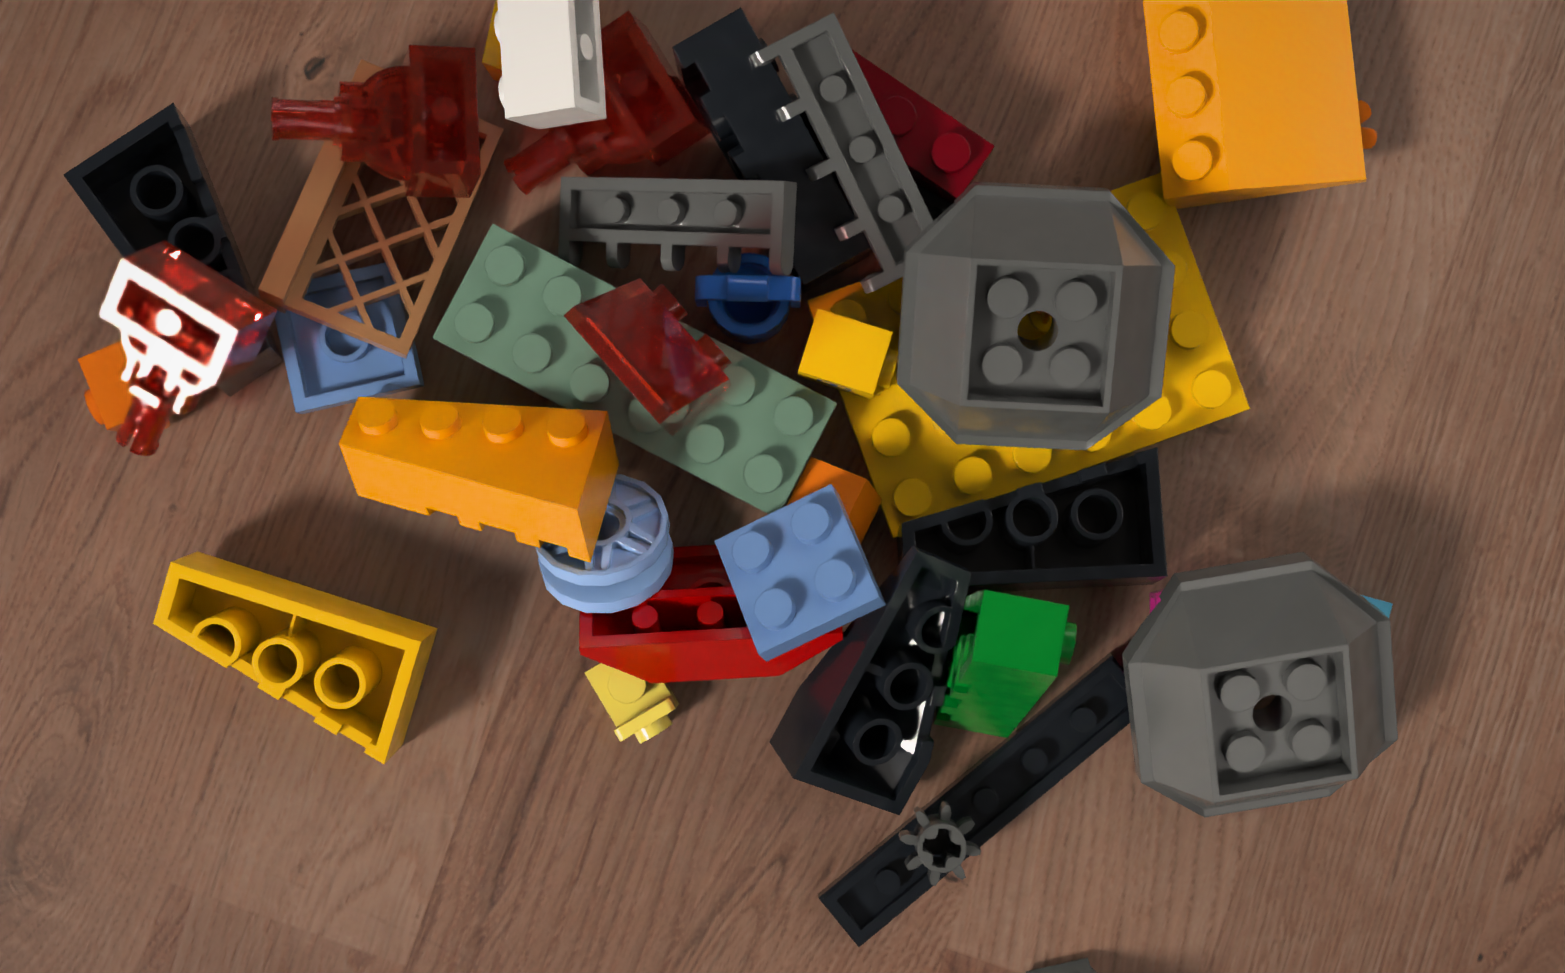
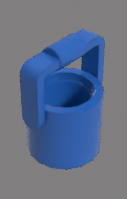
M750 252L741 254L740 269L737 273H721L717 267L712 275H699L695 277V302L697 307H707L708 301L712 319L719 330L733 341L745 344L765 342L780 332L788 320L790 306L791 308L801 307V278L773 275L769 268L768 257Z

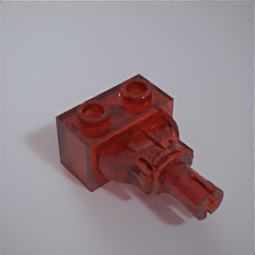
M629 10L601 29L607 119L548 128L549 132L512 158L509 157L504 161L508 173L516 174L512 179L525 195L533 192L534 188L572 163L578 165L581 171L588 176L607 163L626 165L648 159L660 167L711 133V130L649 29Z
M409 45L403 66H394L378 71L365 82L339 81L338 96H334L333 100H296L271 97L272 141H279V139L332 141V146H338L340 149V161L365 162L372 170L387 178L405 181V196L470 198L481 176L476 49Z
M162 241L121 259L99 314L122 329V343L127 360L121 372V379L126 382L131 381L128 390L133 395L122 426L116 433V441L122 447L129 445L132 435H134L135 438L129 451L140 456H150L157 452L159 441L172 411L178 414L192 412L197 407L203 392L214 388L222 381L254 363L277 312V309L167 241Z

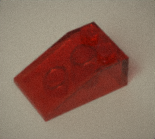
M639 278L571 308L564 317L672 437L732 385L730 379L723 372L732 364L731 361L706 333L695 341L679 321L688 313L663 284H660L655 290L651 291Z

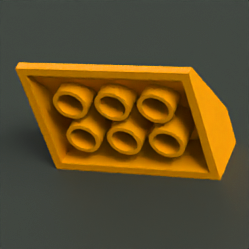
M1143 0L1163 197L1169 206H1176V209L1366 182L1347 0Z

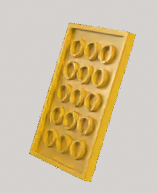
M1161 173L1111 190L1110 192L1175 265L1162 397L1089 449L1066 450L956 444L897 384V364L889 388L876 385L871 399L838 389L873 488L882 498L880 507L892 538L898 537L897 532L901 523L981 499L986 500L1034 483H1043L1250 409L1176 206H1169L1164 200ZM903 277L868 294H865L859 281L807 300V306L813 322L817 309H822L892 331L893 334L888 348L898 351ZM1035 311L1022 318L1018 325L1017 333L1022 338L1029 340L1041 338L1050 329L1052 317L1047 324H1043L1041 315Z

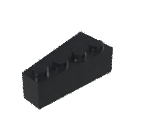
M739 8L672 47L681 83L738 180H774L797 183L794 257L791 272L794 277L801 278V290L803 293H806L868 257L871 247L863 231L846 240H839L834 229L856 216L837 185L839 181L834 172L816 181H810L805 170L827 159L823 148L818 150L807 129L811 126V123L805 111L781 122L776 110L798 98L793 92L787 93L777 74L780 70L775 59L765 66L755 68L749 55L767 47V44L762 38L758 39L742 8Z
M174 102L63 174L215 385L231 397L283 361L191 127Z

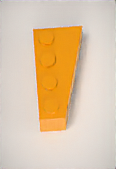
M358 397L338 443L358 496L430 516L435 511L458 517L461 526L482 531L486 525L515 533L517 542L541 548L544 542L566 547L570 557L590 563L619 467L608 411Z

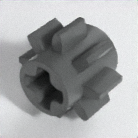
M942 801L938 814L928 816L921 808L915 807L914 813L918 824L914 831L902 830L899 831L898 835L900 841L908 845H914L916 849L904 861L907 869L913 870L923 864L928 868L929 881L933 886H936L940 880V873L953 871L961 880L966 878L964 869L961 866L965 856H977L981 853V849L977 844L965 841L963 836L974 827L975 823L972 818L966 816L955 823L950 818L951 808L947 801ZM939 829H946L949 838L955 843L954 847H943L940 857H933L928 844L924 840L925 838L935 839Z

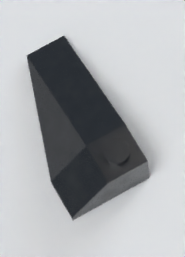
M916 546L911 547L879 587L886 605L850 623L843 632V640L829 649L798 688L774 732L770 744L793 779L897 815L901 814L931 759L934 740L930 737V731L936 706L943 705L946 685L942 682L948 650L955 647L971 578V572L967 568Z

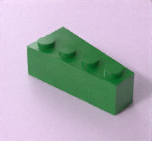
M985 589L966 596L956 645L948 650L942 682L946 685L943 705L936 706L933 724L1008 738L1057 678L1059 664L1069 665L1076 642L1077 625L1076 623L1067 622L1069 605Z

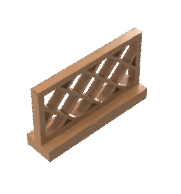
M361 59L259 285L258 292L260 302L265 306L282 313H286L289 310L407 359L504 129L385 77L386 69ZM391 100L417 110L425 130L392 141L383 121ZM431 117L444 123L434 127ZM463 130L485 140L477 159L452 167L439 137ZM378 132L383 145L370 149ZM430 141L443 171L410 182L397 152ZM389 156L401 186L367 198L358 177L362 166ZM471 173L462 191L457 178ZM448 181L457 202L456 209L450 216L427 223L415 193ZM354 188L359 201L345 206L351 190ZM406 196L419 227L385 239L372 208ZM364 212L376 243L342 255L333 235L337 222ZM447 229L438 248L433 233ZM424 237L433 258L431 267L425 273L403 280L390 249ZM327 245H329L334 258L320 263ZM382 253L395 284L360 297L347 265ZM338 268L352 298L350 301L329 309L304 299L314 277ZM422 285L416 302L413 304L407 290ZM399 294L409 316L400 339L375 329L365 306ZM357 310L361 322L348 318L344 314Z

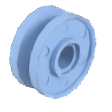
M616 474L591 563L570 557L566 547L544 542L541 548L535 547L546 589L562 605L584 613H615L638 606L657 593L671 574L674 557L673 542L669 535V516L661 496L643 481L622 474Z

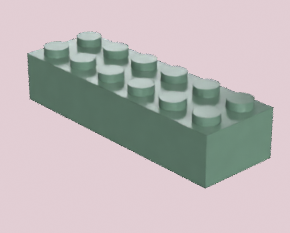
M493 223L432 337L445 346L566 409L608 411L612 433L767 514L785 506L837 405L836 402Z

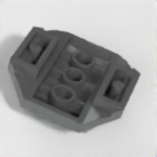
M973 182L954 200L955 202L929 224L905 248L896 374L897 384L956 444L1087 450L1162 397L1175 265L1107 188ZM1034 311H1043L1052 316L1051 327L1041 338L1029 340L1018 335V325L1027 314Z
M1304 552L1174 573L1159 596L1161 601L1143 621L1122 653L1135 772L1142 784L1204 818L1329 797L1345 783L1358 779L1370 762L1398 740L1390 619L1380 609L1328 572L1322 565ZM1269 695H1275L1269 705L1254 710L1259 700Z

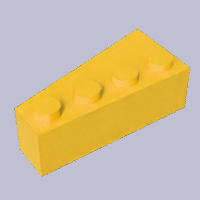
M198 551L170 562L153 622L154 625L223 667L232 666L258 682L257 688L277 700L284 698L314 716L313 722L331 733L337 735L340 732L366 748L364 753L382 764H385L403 745L438 629Z

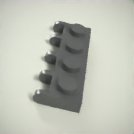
M833 12L749 56L755 68L765 66L776 59L777 56L779 57L798 99L776 111L781 122L805 111L827 156V159L809 167L805 171L811 182L832 172L835 173L856 217L836 227L834 230L840 241L863 231L881 267V270L867 275L860 281L865 294H868L903 277L905 248L933 222V219Z
M561 177L558 257L576 267L580 265L583 258V242L606 243V261L610 268L624 269L630 262L631 244L661 245L660 259L663 269L666 271H680L685 262V246L717 247V267L721 273L735 274L740 269L742 248L770 249L769 268L771 273L777 276H788L793 268L797 183L774 180Z

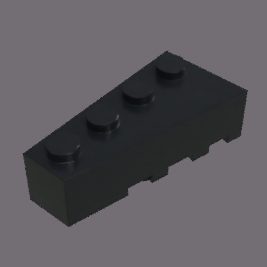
M1155 447L1114 462L1098 464L1067 476L1043 483H1034L986 500L981 499L901 523L897 532L898 564L911 547L916 546L967 568L971 572L967 593H976L984 589L1004 592L1153 585L1168 576L1158 448Z

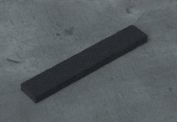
M1107 654L921 809L927 816L938 814L942 801H947L951 808L950 818L955 823L963 817L970 816L975 825L972 830L963 836L965 841H971L980 848L1130 723L1125 676L1122 666L1113 655ZM915 814L818 893L820 901L858 947L933 887L929 881L927 867L921 864L916 869L908 870L904 862L907 856L916 851L914 845H908L900 841L898 835L899 831L902 830L914 831L918 824ZM939 829L935 839L925 838L924 840L928 844L933 857H940L943 847H954L955 844L949 838L946 829ZM949 872L940 873V880L943 877H945Z

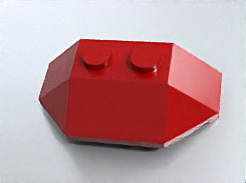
M716 545L673 547L674 557L671 574L657 593L638 606L615 613H584L580 611L579 615L580 655L650 683L781 676L843 640V627L841 626L766 662L758 655Z

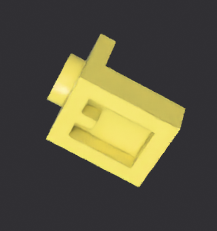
M602 663L585 672L589 682L617 727L614 732L620 742L635 734L641 744L673 724L667 714L675 710L679 702L667 683H650Z

